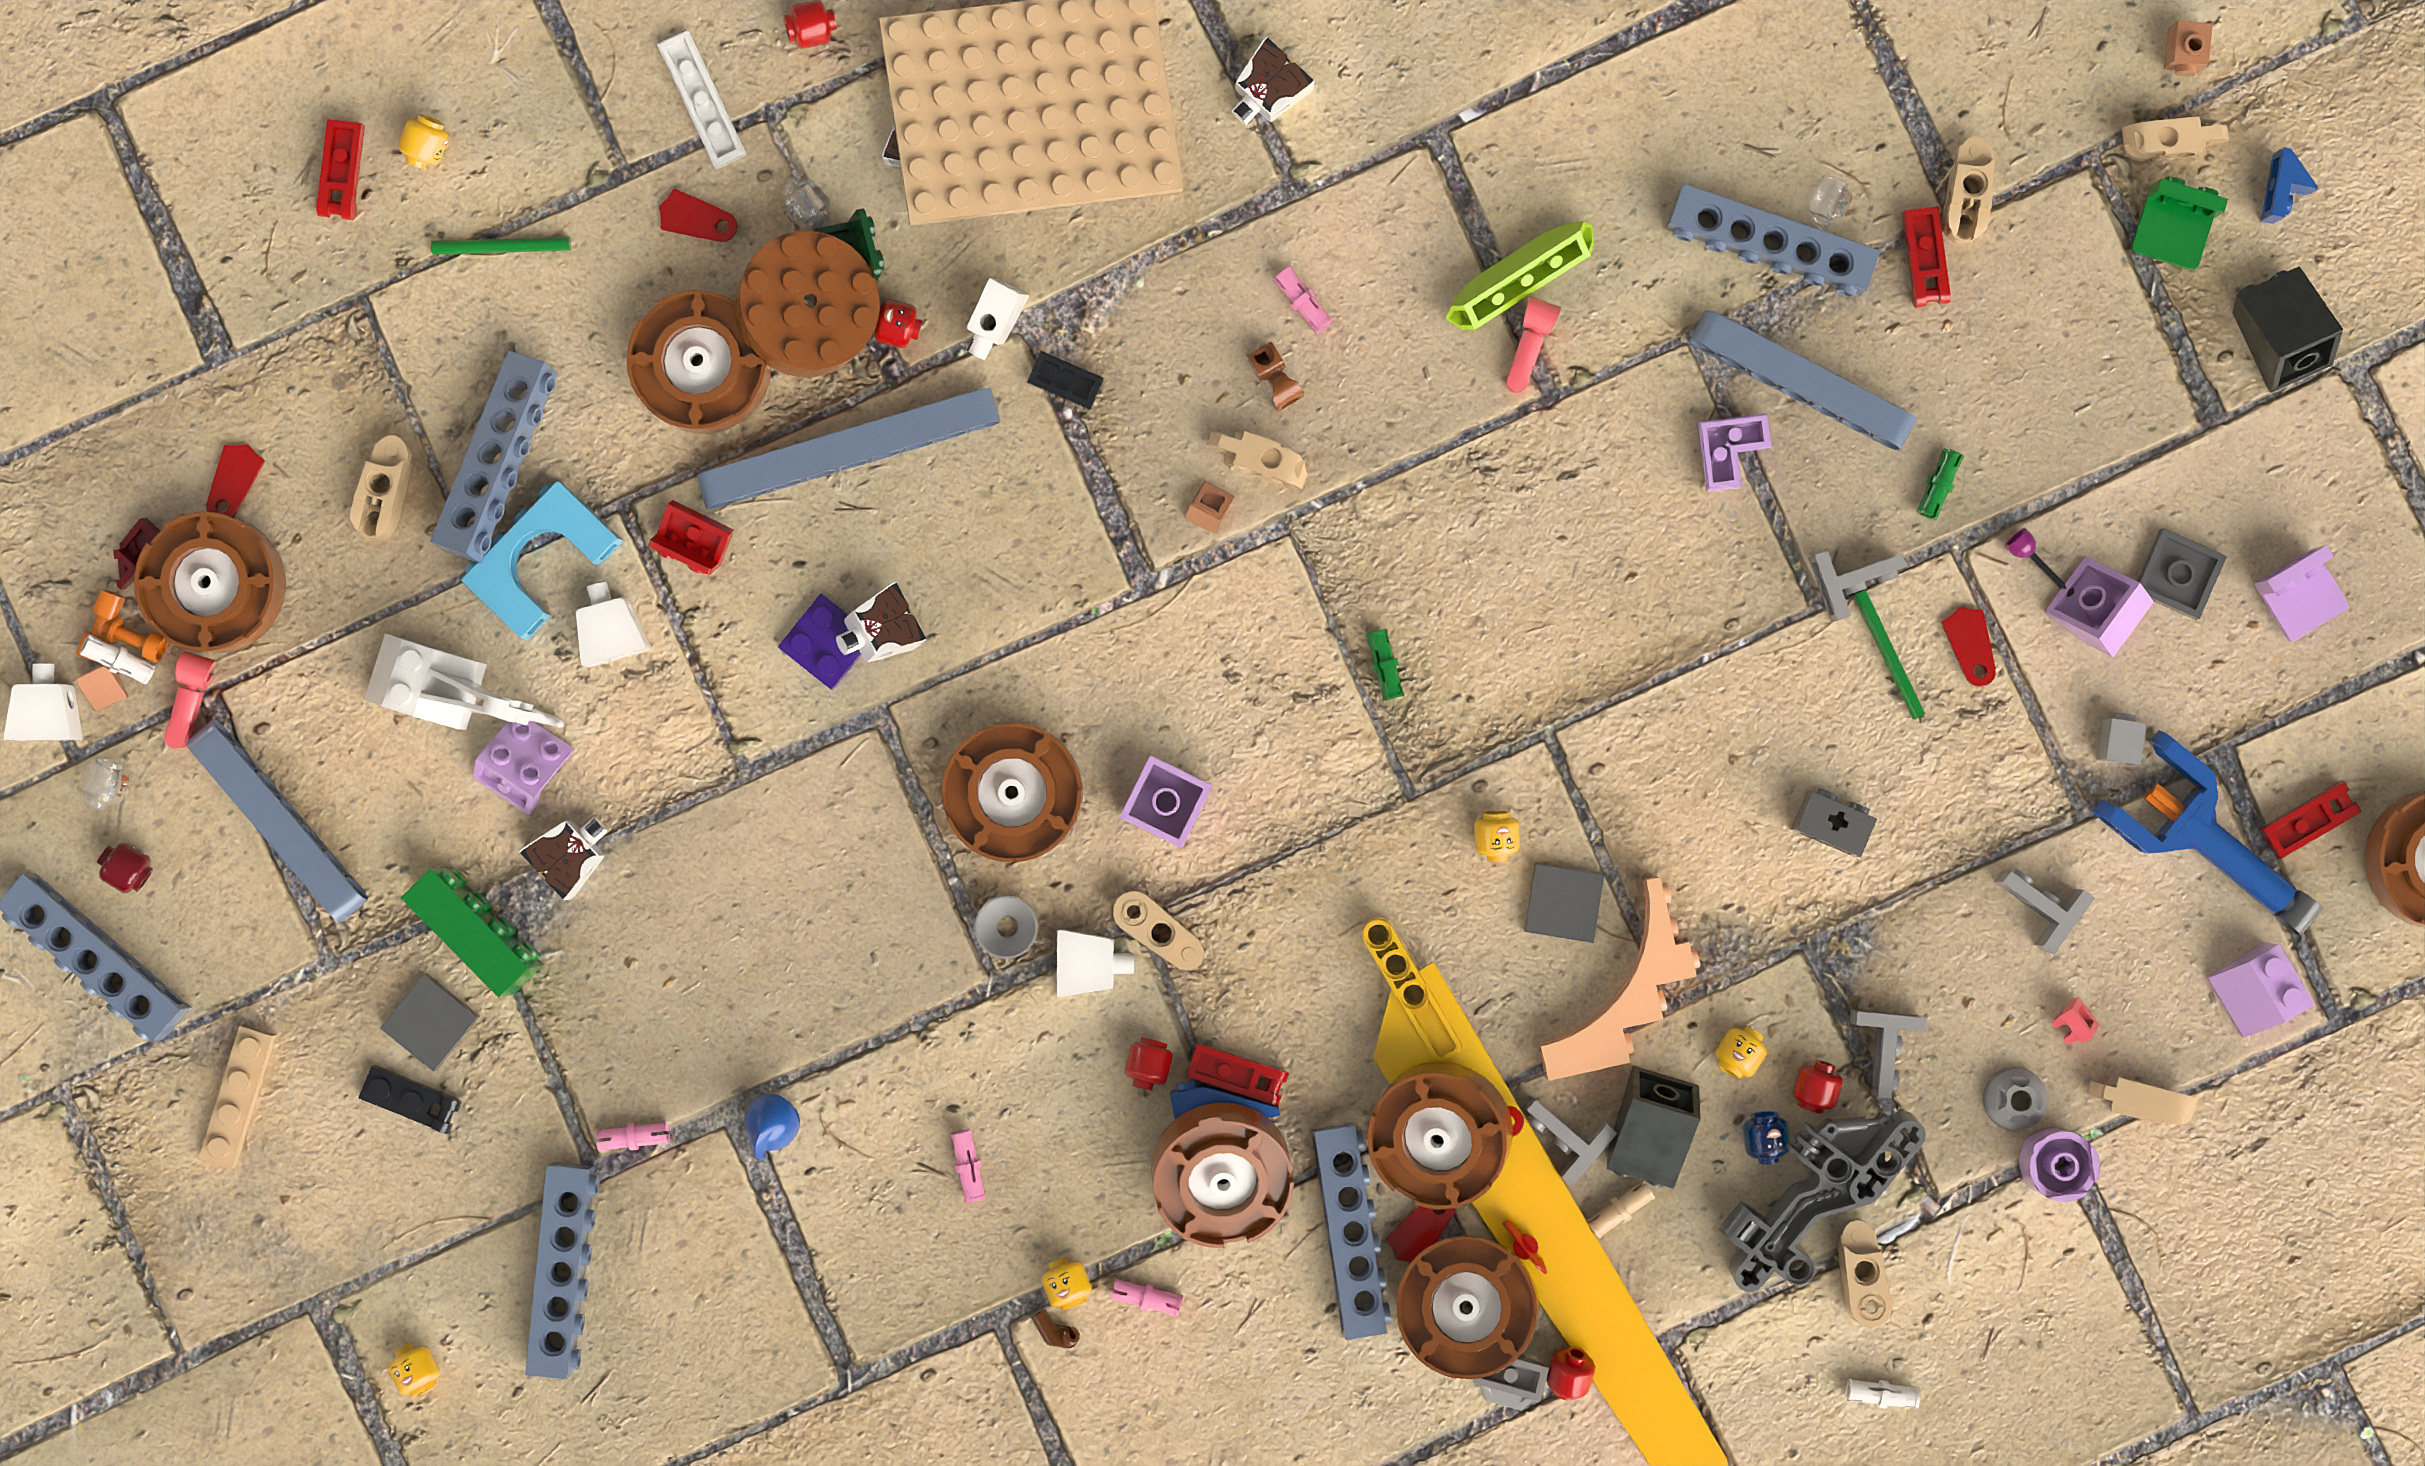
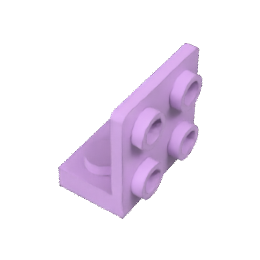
M2327 545L2312 548L2254 583L2285 637L2290 642L2297 640L2349 608V603L2324 564L2334 557Z
M508 721L476 758L472 778L527 815H530L538 805L541 790L571 756L573 748L535 722L528 721V724L524 725Z

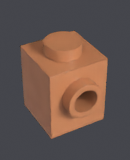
M2178 20L2169 27L2164 69L2175 70V74L2178 76H2194L2208 66L2213 24Z

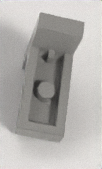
M1828 551L1808 558L1831 623L1851 616L1842 592L1843 589H1845L1847 595L1867 588L1865 581L1878 578L1880 584L1900 577L1897 570L1907 567L1903 554L1837 576Z
M2017 869L2014 873L2012 871H2002L1994 881L2050 922L2034 944L2049 954L2057 952L2095 899L2085 890L2074 889L2063 906L2060 907L2059 905L2062 901L2047 890L2040 893L2031 886L2034 881Z
M1851 1009L1849 1023L1859 1026L1877 1027L1871 1095L1878 1098L1892 1099V1093L1897 1091L1899 1085V1072L1895 1070L1896 1056H1900L1902 1051V1037L1898 1035V1029L1926 1032L1927 1018L1918 1015Z
M1532 1097L1524 1106L1530 1113L1526 1119L1541 1132L1546 1127L1553 1132L1556 1137L1552 1142L1567 1155L1572 1150L1576 1152L1559 1172V1175L1571 1186L1577 1182L1618 1134L1602 1121L1584 1142L1535 1098Z

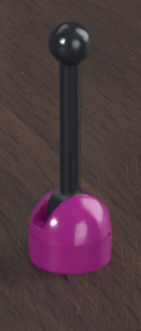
M2026 528L2016 532L2007 541L2005 548L2013 556L2019 558L2030 557L2060 590L2067 588L2065 583L2035 553L2036 541ZM2074 588L2068 590L2067 597H2071L2074 594Z

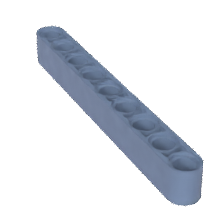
M985 388L714 468L698 474L697 479L706 509H715L985 429L1000 423L1001 420L991 388Z

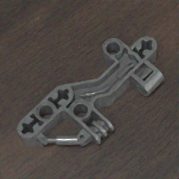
M1898 1111L1890 1117L1887 1114H1881L1878 1118L1866 1119V1116L1835 1120L1826 1118L1816 1127L1807 1122L1802 1124L1805 1131L1802 1134L1797 1132L1794 1136L1796 1142L1794 1144L1788 1142L1785 1147L1813 1170L1811 1177L1789 1186L1765 1217L1748 1204L1740 1201L1719 1227V1230L1729 1240L1740 1247L1729 1262V1270L1736 1285L1745 1292L1759 1290L1774 1272L1793 1285L1802 1286L1812 1280L1815 1275L1814 1263L1806 1250L1798 1242L1819 1218L1872 1204L1882 1195L1925 1141L1926 1133L1924 1127L1912 1113ZM1868 1126H1881L1880 1130L1862 1152L1856 1156L1851 1155L1833 1141L1837 1133L1867 1130ZM1904 1127L1909 1130L1912 1129L1908 1134L1906 1132L1901 1133V1130ZM1894 1140L1897 1145L1899 1144L1900 1146L1896 1148L1891 1141ZM1821 1144L1825 1145L1821 1149L1818 1148ZM1891 1152V1157L1887 1162L1877 1163V1158L1881 1153ZM1813 1153L1816 1155L1815 1159L1811 1158ZM1836 1158L1842 1159V1164L1839 1168L1835 1170L1827 1169L1831 1160ZM1870 1167H1872V1169H1873L1877 1174L1874 1175L1873 1172H1872L1871 1170L1868 1171V1169H1869ZM1859 1182L1868 1183L1864 1188L1860 1185L1856 1186ZM1793 1261H1804L1802 1267L1798 1270H1789V1266ZM1744 1269H1746L1747 1271H1751L1753 1269V1272L1751 1274H1749L1748 1272H1744L1743 1274L1741 1273Z

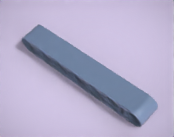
M1705 310L1689 339V343L1697 349L1888 448L1900 451L1916 422V417L1911 413L1716 312Z
M213 719L186 742L192 754L336 921L342 923L368 901V896L361 886L221 723Z

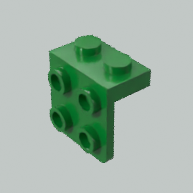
M2167 176L2165 179L2161 178L2149 187L2131 249L2136 254L2183 269L2194 270L2200 264L2213 219L2225 212L2228 199L2218 196L2219 192L2215 189L2208 187H2198V189L2186 186V182L2180 178Z

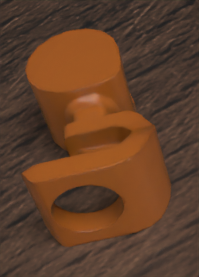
M1272 342L1247 355L1249 363L1260 382L1268 380L1273 389V402L1277 412L1304 397L1301 385L1283 373L1284 368H1286L1285 363Z

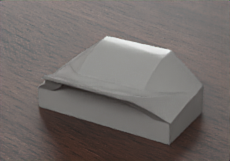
M1520 1356L1507 1368L1488 1377L1473 1379V1383L1481 1387L1486 1401L1523 1411L1533 1401L1541 1402L1549 1366Z

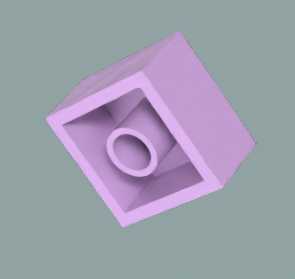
M1150 755L1119 818L1183 848L1213 786Z

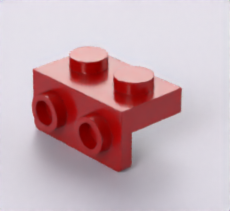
M672 500L667 504L658 531L650 539L648 546L657 550V553L662 557L676 559L688 565V568L695 573L711 575L721 565L734 529Z

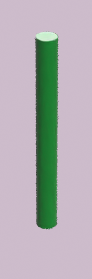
M570 237L431 241V252L433 255L571 251Z
M1866 589L1854 594L1856 603L1912 719L1923 716L1925 711Z

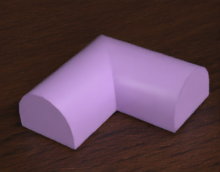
M1767 413L1697 423L1706 492L1724 491L1741 487L1738 453L1772 448Z

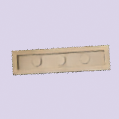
M245 1025L239 1026L199 1160L229 1169L236 1168L276 1035Z

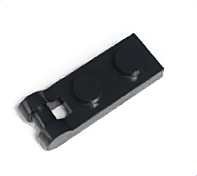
M377 1065L371 1066L358 1097L361 1100L426 1125L443 1134H449L453 1125L450 1122L454 1111L458 1112L462 1103L456 1097ZM434 1103L441 1106L438 1116L430 1113Z

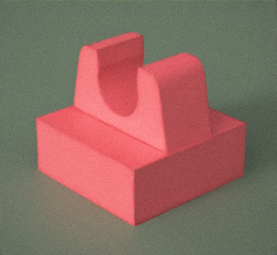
M2077 997L2066 1004L2064 1010L2055 1017L2052 1025L2054 1028H2058L2060 1025H2068L2072 1031L2067 1033L2063 1039L2066 1044H2070L2079 1040L2081 1043H2084L2093 1038L2099 1023L2081 999Z

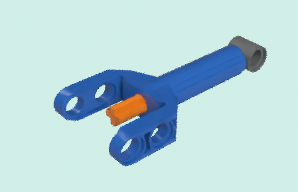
M2158 730L2149 741L2154 747L2155 753L2198 788L2197 791L2190 792L2181 803L2158 783L2149 789L2144 799L2168 818L2156 833L2158 835L2157 838L2120 807L2112 806L2104 800H2100L2092 812L2140 853L2152 854L2195 849L2272 914L2277 913L2275 918L2284 927L2294 934L2301 936L2323 910L2322 906L2306 893L2296 890L2291 883L2217 823L2215 810L2218 800L2216 773L2171 736Z

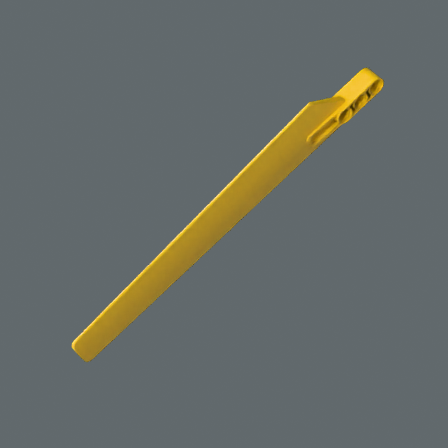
M1383 916L1371 918L1364 927L1363 940L1391 987L1373 1060L1390 1084L1405 1071L1425 1063L1449 1062L1468 1067L1491 1082L1503 1097L1506 1105L1520 1110L1524 1117V1126L1522 1131L1512 1138L1511 1150L1500 1175L1492 1187L1480 1198L1471 1202V1204L1497 1242L1512 1253H1514V1239L1502 1224L1509 1219L1522 1234H1529L1536 1238L1538 1242L1537 1254L1543 1259L1547 1268V1274L1538 1270L1529 1259H1519L1533 1278L1538 1294V1302L1569 1348H1581L1593 1359L1596 1366L1592 1380L1649 1465L1728 1466L1725 1454L1437 966L1432 962L1419 969L1393 923ZM1377 924L1383 925L1388 930L1389 936L1385 941L1376 942L1370 937L1369 929ZM1392 955H1400L1405 959L1406 967L1399 972L1392 971L1387 966V959ZM1409 985H1418L1423 989L1424 996L1419 1001H1410L1405 997L1404 990ZM1511 1116V1121H1512V1125H1513V1124H1515V1120H1514V1118Z

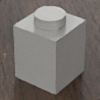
M2115 713L2114 718L2103 719L2097 760L2126 765H2141L2147 723L2136 722V715Z

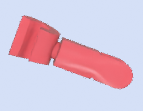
M1530 296L1523 322V328L1528 329V331H1523L1513 358L1514 362L1506 379V387L1512 393H1519L1526 388L1544 340L1541 334L1547 336L1559 316L1561 307Z
M186 651L179 656L175 675L177 682L185 684V687H178L171 719L165 732L164 740L169 747H186V742L193 737L195 722L197 721L204 692L199 691V689L206 690L212 681L214 674H211L210 671L213 669L216 660Z

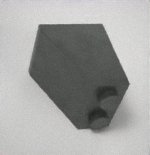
M2300 266L2288 272L2286 270L2280 271L2259 285H2248L2236 295L2232 313L2270 393L2334 364L2343 328Z
M1632 1066L1614 1126V1131L1618 1134L1609 1143L1607 1150V1169L1623 1177L1632 1176L1646 1180L1649 1184L1656 1187L1666 1186L1674 1189L1701 1119L1699 1085Z

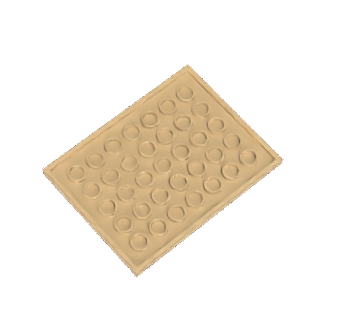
M1028 0L879 18L910 226L1183 191L1155 0Z

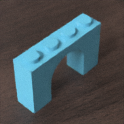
M557 481L555 484L550 482L544 486L537 494L539 500L530 509L526 507L515 516L512 521L515 525L506 534L504 532L498 534L492 540L490 550L482 558L481 563L471 561L464 570L466 575L461 579L515 634L526 640L552 615L525 590L519 580L517 561L524 545L537 535L560 533L569 539L592 563L600 566L623 543V540L560 481Z

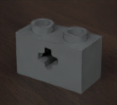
M1818 788L1817 793L1806 792L1791 830L1853 857H1861L1877 821L1876 818L1868 815L1870 809L1854 802H1850L1849 807L1836 802L1838 795ZM1838 814L1837 819L1842 822L1841 827L1832 828L1833 823L1828 821V818Z

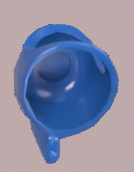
M777 1094L758 1096L750 1103L744 1117L747 1139L750 1141L751 1152L759 1161L766 1158L767 1151L780 1150L788 1146L797 1136L800 1128V1117L796 1108Z

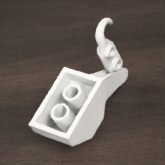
M387 633L384 635L364 698L391 710L461 730L467 729L472 712L492 715L496 718L527 725L528 721L555 727L564 726L562 719L533 708L532 704L502 696L499 697L481 686L487 664ZM476 698L484 700L482 706L475 704Z

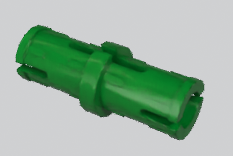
M1943 448L1933 474L1929 475L1926 480L1928 485L1916 510L1917 513L1926 518L1937 520L1947 494L1953 491L1954 484L1952 483L1964 459V455L1955 450Z
M1383 629L1366 634L1374 662L1371 665L1372 671H1376L1383 701L1405 696L1396 667L1399 665L1398 658L1394 659L1388 630Z

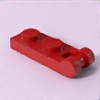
M327 119L316 212L319 217L330 218L332 214L340 215L345 220L355 219L357 210L356 195L365 126L362 123ZM333 191L342 192L341 202L332 201Z
M1939 206L1905 210L1901 214L1912 286L1911 297L1914 308L1924 307L1928 302L1936 301L1938 304L1950 303L1951 292ZM1935 278V288L1926 289L1924 279Z
M2344 780L2333 784L2322 793L2260 828L2262 835L2277 859L2286 857L2362 812L2356 801L2352 802L2347 792L2350 789ZM2333 800L2336 801L2340 808L2336 813H2334L2329 804Z
M1197 1043L1186 1077L1279 1106L1282 1097L1279 1095L1282 1083L1287 1082L1289 1072ZM1260 1075L1269 1078L1266 1090L1256 1087Z

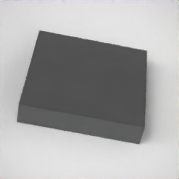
M2163 528L2157 534L2137 581L2142 584L2154 602L2194 620H2198L2203 613L2227 556Z
M1535 863L1524 932L1594 943L1604 874Z
M423 974L380 1029L434 1072L440 1068L480 1016L431 976Z

